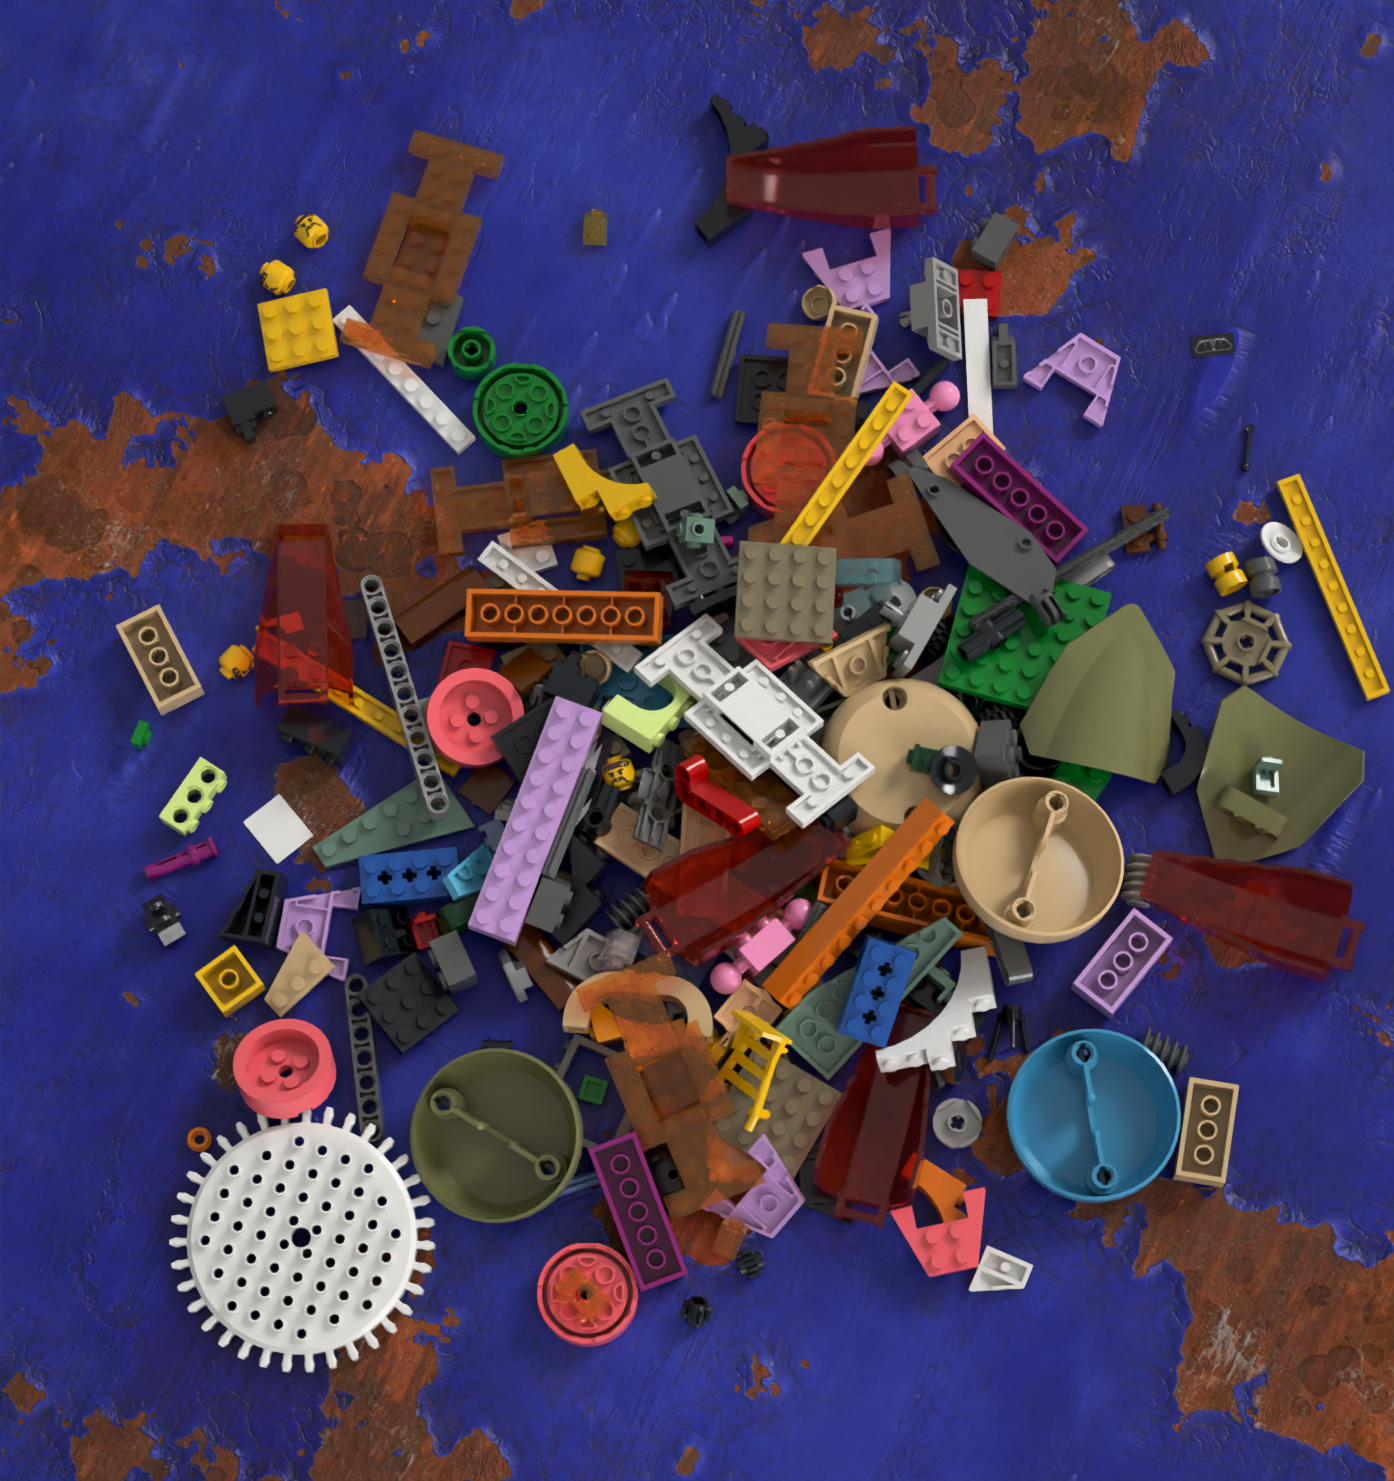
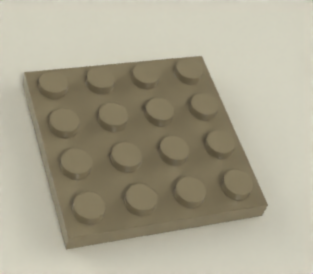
M739 541L734 638L832 645L837 548Z
M752 1051L748 1058L764 1069L767 1061ZM779 1057L763 1109L770 1111V1118L768 1120L759 1119L753 1132L744 1129L743 1127L749 1117L748 1110L750 1107H753L755 1100L733 1084L706 1130L750 1155L747 1153L749 1149L764 1134L792 1179H794L843 1093ZM742 1068L739 1075L756 1088H759L761 1080L745 1068Z

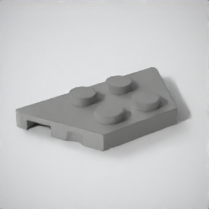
M586 928L549 956L544 963L583 982L600 973L624 972L625 969H629L630 950ZM613 998L626 1006L631 1003V998Z

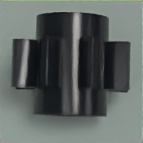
M752 1248L739 1252L741 1257L735 1259L740 1276L747 1275L749 1280L761 1276L760 1270L765 1269V1265L760 1252L753 1253Z
M691 1296L689 1301H683L680 1317L685 1318L686 1324L691 1327H701L704 1322L709 1323L712 1306L707 1305V1299L702 1296Z

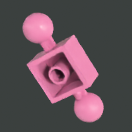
M949 381L936 383L931 388L929 399L924 403L912 388L909 389L914 394L865 466H873L880 462L884 455V448L888 445L903 460L904 455L920 448L940 433L941 424L933 413L937 410L950 411L957 406L960 400L957 386Z
M797 898L791 900L786 905L784 918L781 921L774 918L770 922L767 918L754 931L756 935L753 938L748 935L735 947L737 953L733 956L736 959L733 963H720L714 967L710 975L712 987L721 994H731L740 987L742 974L745 971L752 978H755L796 940L790 932L793 929H803L813 905L805 899Z

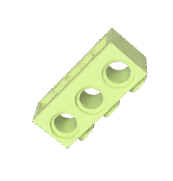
M200 757L159 815L160 820L184 837H187L189 832L193 833L199 825L200 821L198 819L203 812L206 814L212 807V799L216 793L220 794L226 787L227 776L225 772ZM207 774L215 775V779L211 783L203 782V778ZM200 794L201 799L197 803L189 802L191 795ZM179 814H187L186 821L183 823L175 822Z

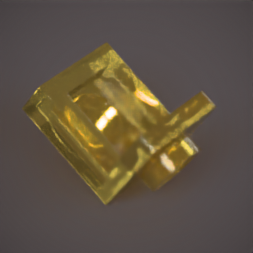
M591 209L590 213H585L584 245H607L609 214H604V210Z

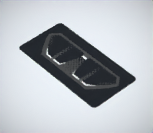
M1232 332L1191 337L1194 358L1236 352Z

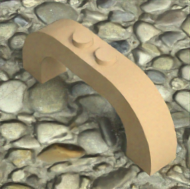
M625 969L624 972H604L594 975L576 987L564 1009L562 1024L564 1032L589 1034L591 1014L594 1008L605 999L618 997L670 1001L682 1007L688 1016V1041L713 1043L714 1026L712 1013L705 996L690 982L679 977L663 975L660 971H649L648 974H644L634 969Z

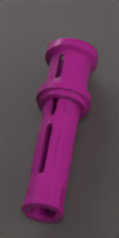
M212 836L207 837L206 841L199 844L188 845L186 847L187 850L144 866L149 881L192 863L193 865H199L200 861L209 857H218L219 853Z

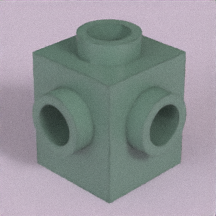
M689 513L688 516L680 519V522L677 524L676 535L679 537V543L686 544V548L701 549V546L713 544L715 519L703 518V514Z

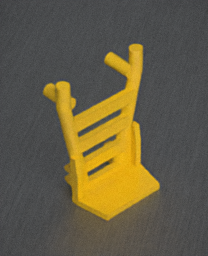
M733 1009L731 1015L741 1021L731 1044V1048L734 1051L712 1080L704 1098L713 1102L717 1092L728 1093L732 1084L724 1083L725 1079L729 1080L755 1100L753 1107H750L748 1110L749 1117L743 1127L747 1131L753 1132L759 1119L768 1120L770 1118V1111L763 1109L777 1061L781 1053L788 1052L785 1045L792 1044V1040L751 1012ZM762 1036L773 1041L771 1049L756 1040L755 1037ZM748 1047L767 1061L764 1069L744 1055ZM737 1063L761 1080L759 1088H756L732 1070Z

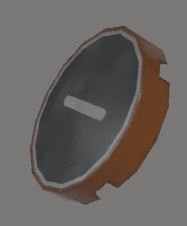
M965 1040L952 1042L956 1066L943 1070L945 1081L951 1085H959L964 1076L967 1058Z

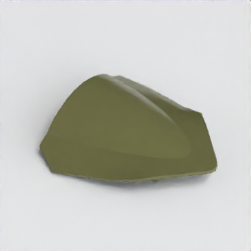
M1126 604L1066 645L1020 723L1029 754L1113 772L1156 784L1169 760L1175 670L1162 644L1138 605Z
M1243 685L1221 699L1196 787L1203 820L1217 864L1223 868L1234 867L1301 847L1364 781L1365 752L1327 736L1294 719L1247 686ZM1272 756L1275 759L1283 760V766L1278 770L1279 793L1276 797L1253 794L1251 767L1260 757Z

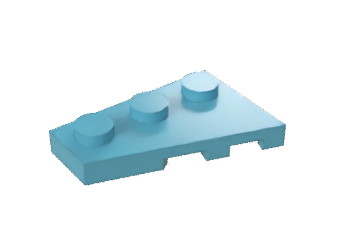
M485 842L442 879L453 901L481 892L495 855L492 850L488 849Z

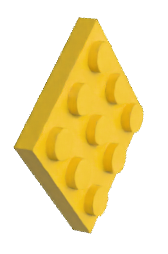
M326 288L257 304L268 369L271 373L339 357L329 295Z

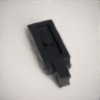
M896 596L889 600L890 603L897 607L901 605L900 600ZM884 601L876 602L839 633L843 640L847 642L883 623H892V620L879 614Z

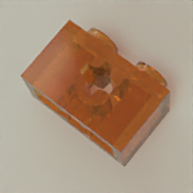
M576 1266L554 1287L558 1293L555 1297L565 1307L570 1304L576 1310L573 1314L583 1324L588 1321L593 1325L613 1303L612 1299ZM578 1292L580 1294H584L586 1292L587 1301L584 1302L581 1300L577 1302L578 1298L576 1294Z

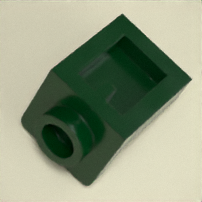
M915 744L914 750L909 749L906 764H911L910 771L930 775V763L938 750L920 747V744Z

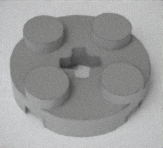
M951 1098L942 1102L937 1107L932 1118L934 1135L942 1144L951 1149L965 1148L976 1141L981 1131L982 1117L980 1111L972 1102ZM953 1117H956L957 1120L963 1119L962 1129L958 1130L951 1127Z

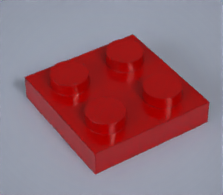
M955 268L958 270L960 317H964L963 299H987L988 319L998 320L1002 272Z

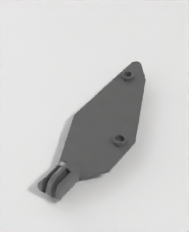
M916 467L909 469V477L969 565L1029 603L1046 628L1051 627V624L1055 625L1060 620L1063 621L1068 618L1066 612L1053 595L1056 568L1031 532L947 478Z

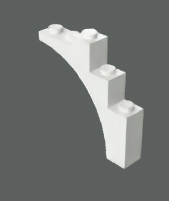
M985 946L961 951V970L958 984L952 998L940 1015L913 1037L894 1046L875 1051L881 1073L894 1072L907 1067H918L929 1063L931 1071L945 1070L956 1066L952 1042L976 1037L973 1012H983L997 1008Z

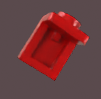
M428 911L415 914V919L409 922L417 951L430 948L429 942L440 937L435 922L437 918L436 913L429 915Z

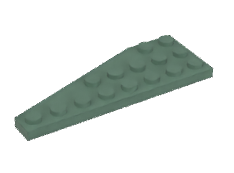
M945 916L894 943L913 949L917 953L901 1001L962 936L963 933ZM887 962L883 966H878L881 973L888 970ZM855 966L808 991L801 1001L774 1027L778 1032L792 1040L790 1046L827 1080L838 1071L864 1042L838 1034L835 1030ZM877 986L876 989H871L870 992L875 997L876 994H880L881 990ZM869 1010L868 1013H863L862 1016L865 1020H868V1018H872L873 1014Z

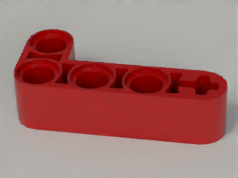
M694 754L675 767V791L677 797L684 804L738 838H742L761 825V817L753 807L708 779V765L701 755Z

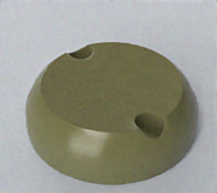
M488 1048L473 1051L452 1060L441 1068L423 1089L416 1103L410 1127L412 1158L425 1187L439 1203L450 1211L478 1222L508 1223L518 1221L545 1209L564 1192L571 1182L582 1155L583 1123L581 1112L566 1082L553 1068L542 1060L521 1051L504 1048ZM440 1103L445 1105L449 1109L442 1110L440 1107ZM544 1167L555 1174L547 1175L544 1171Z

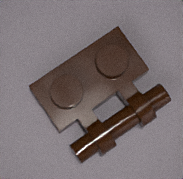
M1153 503V512H1155V510L1160 509V507H1162V504ZM1145 504L1121 506L1122 529L1131 526V524L1150 514L1146 513ZM1162 521V523L1155 526L1154 534H1148V531H1145L1143 534L1140 533V536H1135V539L1133 538L1128 543L1126 542L1124 544L1125 555L1149 553L1151 543L1157 544V551L1167 550L1166 541H1168V535L1164 530V522Z

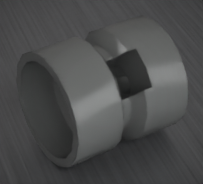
M917 449L904 455L903 461L897 459L886 466L892 482L901 493L914 486L913 481L908 475L910 468L916 467L930 472L928 464Z
M1260 557L1245 563L1246 576L1252 580L1249 582L1252 598H1268L1282 591L1278 576H1275L1278 569L1274 557Z

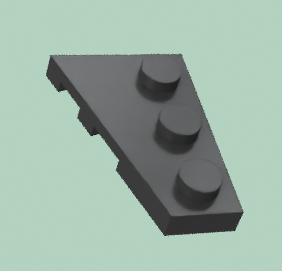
M444 285L405 338L404 344L439 367L444 368L448 353V343L457 326L464 298Z

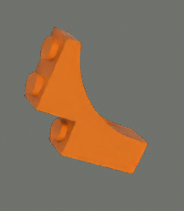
M915 1154L904 1171L902 1178L919 1189L929 1199L942 1223L968 1218L967 1214L955 1207L956 1204L960 1207L963 1204V1192L966 1190L967 1185L920 1155Z

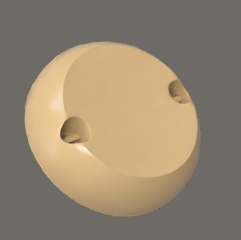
M905 678L888 679L858 690L843 701L833 712L825 725L819 747L840 766L859 752L875 767L873 775L847 794L858 805L857 819L847 825V829L857 836L879 825L896 831L925 797L951 818L958 827L969 806L983 791L984 786L978 768L975 782L970 789L962 794L949 795L935 787L930 775L910 771L911 764H906L909 749L914 750L915 744L935 750H940L945 746L957 745L967 749L974 757L979 727L968 709L957 698L944 689L928 682ZM888 696L890 700L891 709L888 708L885 704V699ZM948 766L947 773L949 775L953 773V768L951 766Z
M1014 778L1000 782L987 789L975 799L963 815L956 830L952 847L953 873L957 886L969 907L982 921L999 933L1030 943L1062 942L1088 931L1111 908L1121 888L1124 875L1123 848L1119 835L1107 814L1085 793L1064 782L1050 778Z

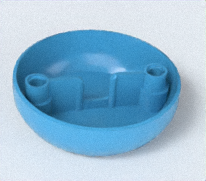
M1075 1030L1056 1036L1042 1044L1022 1064L1015 1075L1007 1099V1130L1014 1152L1024 1169L1033 1179L1049 1191L1078 1202L1101 1203L1114 1201L1134 1194L1144 1188L1166 1166L1172 1156L1180 1131V1101L1174 1082L1163 1063L1154 1053L1138 1041L1109 1030ZM1084 1050L1089 1053L1087 1062L1085 1061ZM1104 1172L1107 1173L1110 1177V1181L1107 1185L1105 1182Z

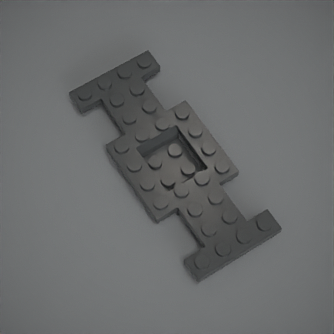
M666 377L579 411V414L589 435L611 427L628 460L607 469L611 481L622 484H641L639 480L641 479L642 483L648 482L654 490L658 499L652 503L658 513V517L652 505L634 511L629 518L646 551L669 543L685 576L684 579L665 586V591L674 609L677 610L693 603L692 600L698 596L705 595L708 597L715 594L714 591L722 586L732 587L736 585L738 557L731 559L716 527L714 529V543L709 546H701V549L686 548V544L679 543V537L676 535L677 524L680 522V519L688 516L689 513L703 514V518L715 519V523L733 517L734 510L696 434L675 442L673 437H670L657 411V408L677 401L676 394Z

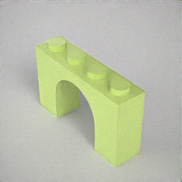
M669 674L657 682V684L671 693L674 700L670 705L655 711L644 710L617 694L603 709L602 724L649 754L655 747L659 748L664 742L666 734L676 729L680 718L694 706L696 701Z

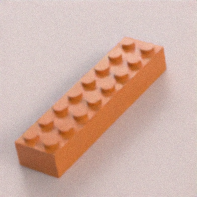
M467 588L464 636L469 642L662 646L664 597L660 592Z
M826 856L821 868L814 903L816 901L822 902L829 908L865 866H852L846 863V861ZM908 876L899 889L891 895L883 907L867 923V926L909 936L945 916L963 933L952 945L953 947L967 950L985 946L987 955L995 957L984 922L969 907L958 888L945 885L935 887L929 881Z

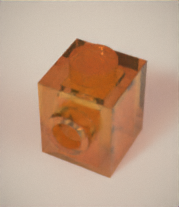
M726 1218L721 1224L711 1251L735 1260L741 1251L749 1227L745 1226L744 1222L737 1218Z

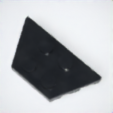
M845 1128L811 1148L799 1169L800 1190L805 1198L802 1206L850 1226L853 1225L847 1132Z

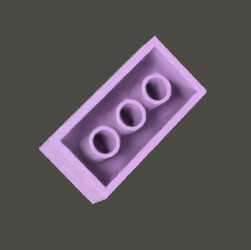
M1133 908L1073 982L1071 989L1108 1019H1111L1169 947L1173 938Z

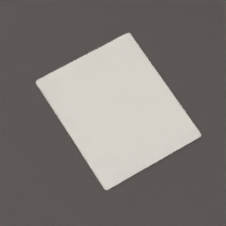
M280 794L243 822L276 864L280 863L313 837L310 830Z

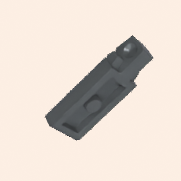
M999 323L998 336L993 337L991 342L993 389H1016V340H1014V336H1008V323Z

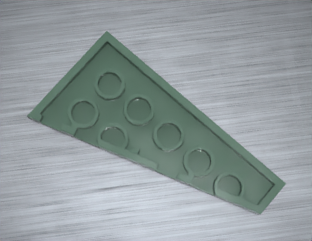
M416 779L312 848L325 868L328 869L354 862L359 859L358 856L376 855L390 850L394 851L428 842L434 838L446 837L460 831L476 828L444 780L443 783L449 800V813L442 821L436 822L431 820L427 815ZM428 782L425 786L427 788H435L437 784L435 782ZM434 804L432 808L438 811L442 810L444 806Z

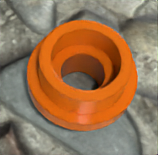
M196 1127L188 1133L187 1144L193 1151L203 1152L211 1146L212 1136L206 1128ZM198 1136L204 1137V1142L202 1144H197L195 1142Z

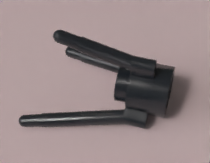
M1011 1004L1002 1007V1013L998 1014V1022L987 1060L988 1063H991L1003 1023L1005 1027L1010 1028L1011 1050L1015 1049L1016 1028L1020 1024L1025 1052H1030L1025 1015L1022 1014L1021 1006Z

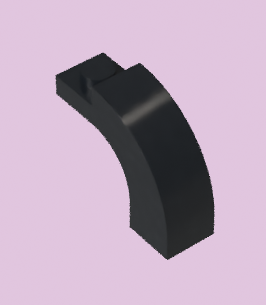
M1179 709L1171 713V726L1182 743L1183 758L1179 763L1165 770L1159 776V781L1170 799L1185 792L1195 782L1202 769L1206 753L1205 737L1200 725L1190 729L1192 725L1186 714L1182 715Z

